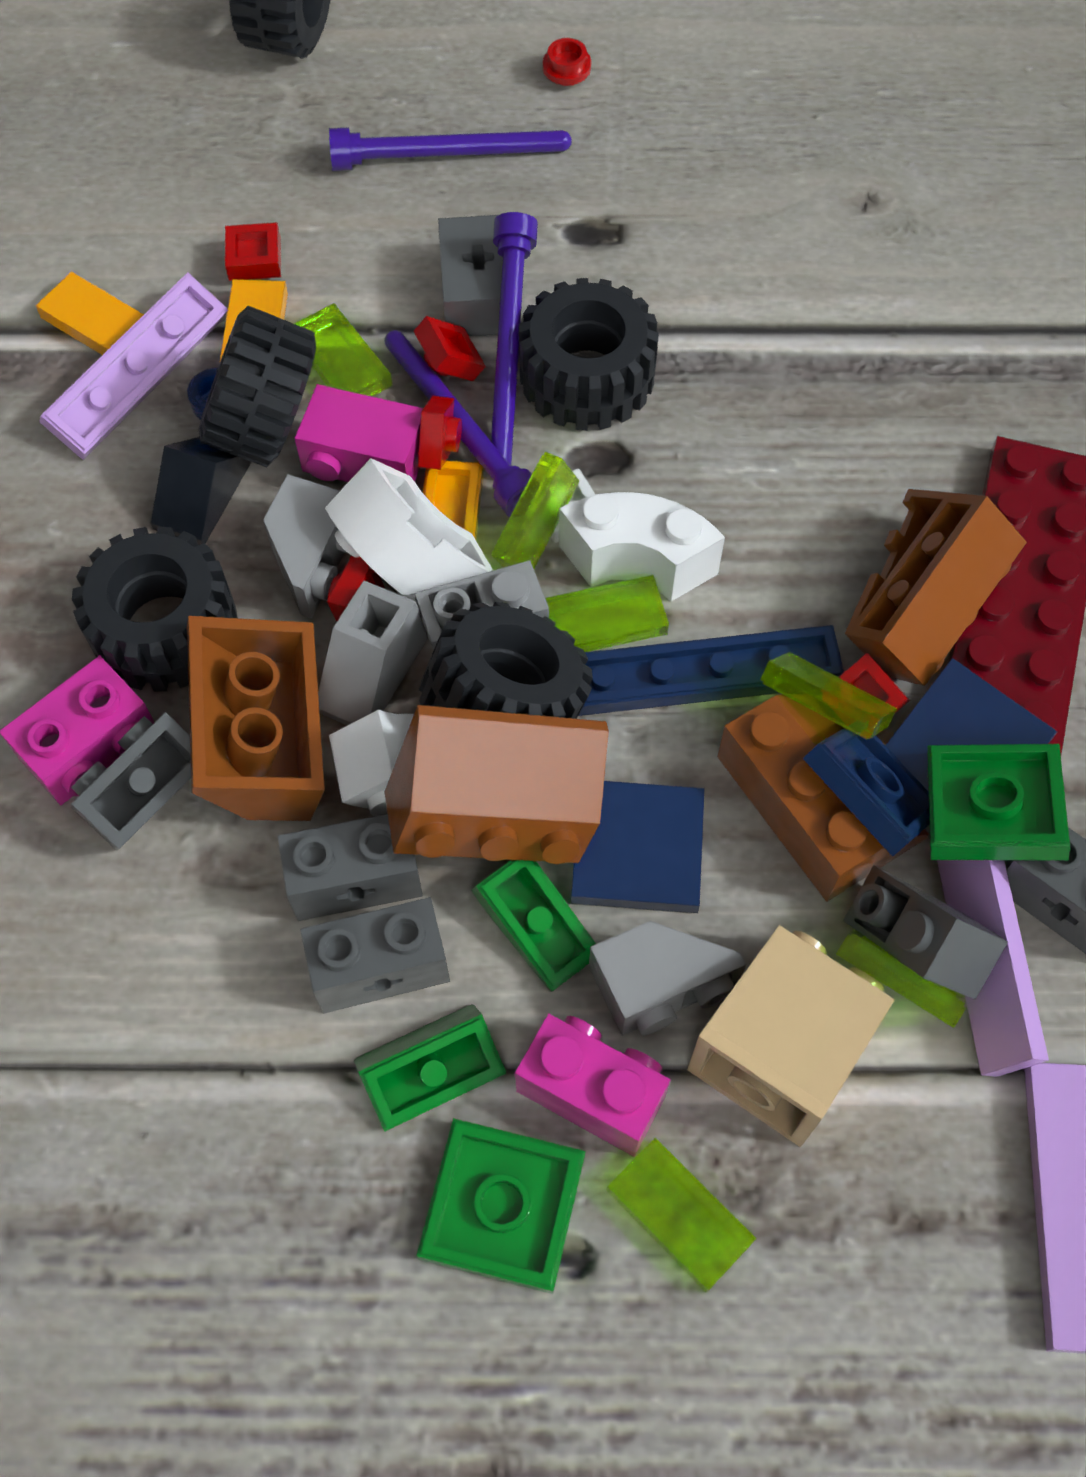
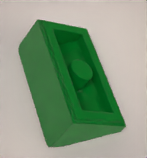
M473 1004L369 1051L354 1060L384 1132L507 1074L481 1012Z

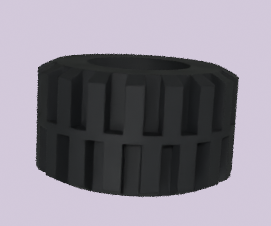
M229 0L232 25L240 43L244 44L245 47L299 58H306L315 49L324 30L330 6V0Z
M577 278L576 284L568 285L563 281L554 285V292L550 293L544 290L535 297L536 305L527 306L523 313V322L519 326L520 383L523 385V392L527 401L535 402V411L543 417L552 414L553 423L565 427L567 422L576 424V430L588 431V425L594 424L598 425L599 430L610 428L611 420L614 419L623 423L632 418V409L640 411L647 402V394L652 393L654 386L659 333L657 332L655 315L648 313L649 305L642 297L633 299V290L624 285L617 289L612 287V281L600 279L599 283H589L588 278ZM596 351L605 355L597 358H582L571 353Z
M249 305L244 308L235 320L204 408L198 429L200 443L268 467L280 454L299 408L315 356V333Z
M159 526L156 533H148L147 528L142 527L133 529L134 536L123 539L121 534L109 539L111 547L105 551L98 547L89 556L93 563L92 566H81L76 576L80 587L73 588L72 601L76 607L73 613L82 633L96 658L100 655L122 679L125 678L131 688L142 690L146 683H150L154 692L167 691L168 683L177 682L180 688L189 686L188 616L238 618L236 606L219 560L216 561L213 551L206 543L198 545L196 537L185 531L178 537H175L171 527ZM161 597H178L183 599L180 605L164 618L152 622L130 621L135 612L151 600Z
M481 602L471 604L469 610L459 609L453 613L450 621H446L419 687V691L422 694L419 702L420 705L577 719L592 689L589 686L593 679L592 669L586 666L588 658L584 650L574 646L575 639L567 631L558 629L555 626L556 622L546 616L542 618L532 613L533 610L519 606L518 609L510 607L508 603L494 602L493 606H488Z

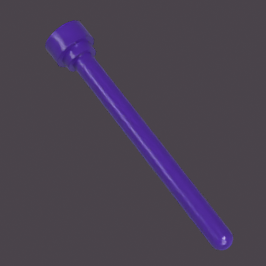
M350 127L329 128L332 171L353 170L352 165H362V159L563 152L568 150L572 143L570 134L564 130L361 138L360 132L350 133Z
M506 212L497 215L494 219L493 243L498 247V254L503 257L491 442L510 465H512L525 259L530 257L531 250L537 245L538 221L533 216L521 212Z
M392 330L387 333L384 340L385 346L428 400H430L432 395L455 398L402 332ZM455 398L453 417L462 419L461 441L493 479L494 500L511 519H519L529 515L542 502L545 493L544 487L528 469L511 466Z

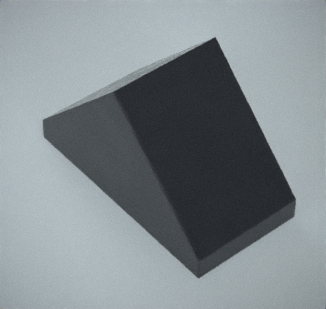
M200 437L165 445L151 517L153 530L157 531L159 526L171 527L175 537H178L185 531L196 537L198 545L206 543L251 462L200 443Z

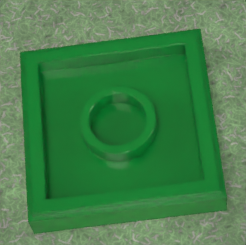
M1060 744L927 745L931 860H1069L1070 839Z
M453 1118L416 1257L419 1260L553 1294L586 1151Z

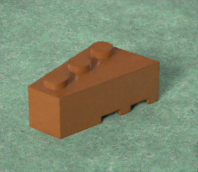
M908 489L902 503L909 511L900 531L897 529L889 531L884 546L890 554L881 575L879 573L870 575L845 632V635L864 654H870L891 678L925 686L932 675L941 668L949 651L966 627L975 620L983 603L998 582L1009 572L1012 562L1027 543L988 496Z

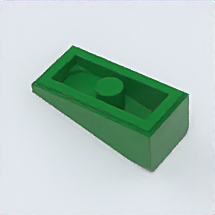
M511 860L471 889V892L550 992H553L589 964L590 947L596 945L595 941L537 861Z

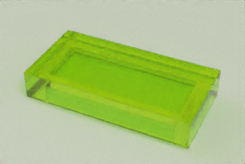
M335 303L295 323L315 333L316 351L312 367L328 387L373 397L393 386L391 373Z
M547 452L541 456L492 551L491 556L503 568L530 560L533 569H535L559 522L560 508L569 503L580 482L563 458Z
M654 575L545 598L549 607V619L556 622L555 626L558 629L567 631L575 639L574 646L583 649L584 652L668 635L669 622Z
M791 652L770 660L760 679L766 686L866 740L868 738L871 739L886 729L897 708Z
M856 930L851 931L846 936L836 953L839 957L953 1028L966 1010L964 996L922 978Z
M656 1138L607 1186L606 1191L706 1293L757 1239Z

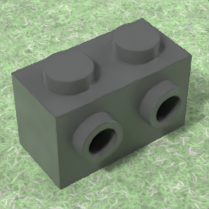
M166 712L154 724L144 716L118 741V744L125 752L113 764L106 768L100 761L96 762L71 787L79 795L71 803V808L116 851L191 779L190 735Z

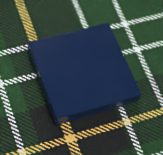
M952 658L885 746L928 791L927 745L1049 744L1057 734V731Z
M857 720L818 743L803 757L805 762L892 857L929 825L928 791L863 721Z
M604 781L600 825L580 862L574 863L571 904L698 913L700 907L705 788Z

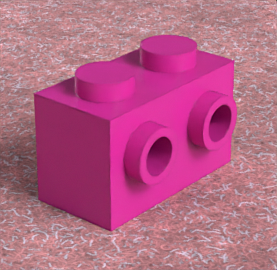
M317 384L294 438L302 472L310 473L324 481L340 480L349 482L367 461L372 458L411 476L415 482L420 469L418 462L421 411L423 408Z
M99 655L2 728L0 734L17 758L61 806L73 796H79L71 787L96 762L100 761L108 768L125 752L118 744V741L144 716L152 724L155 722L141 698Z
M548 1013L515 1072L516 1092L635 1157L666 1097L671 1079L660 1074L663 1069L662 1066L647 1054L632 1048H627L623 1054L601 1042L602 1034L589 1023L574 1016H567L565 1021H562Z

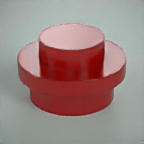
M561 38L552 42L543 57L544 75L550 81L562 86H572L584 81L591 72V57L585 45L574 38Z

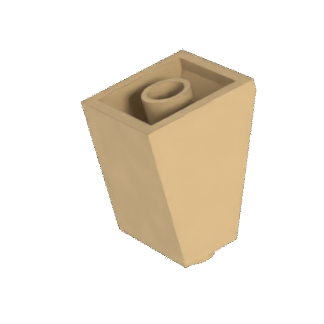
M779 925L698 1036L687 1070L801 1147L823 1119L895 999L883 992L884 987L881 982L870 973L856 967L847 969L828 957L825 947L814 937L802 931H793L791 933Z

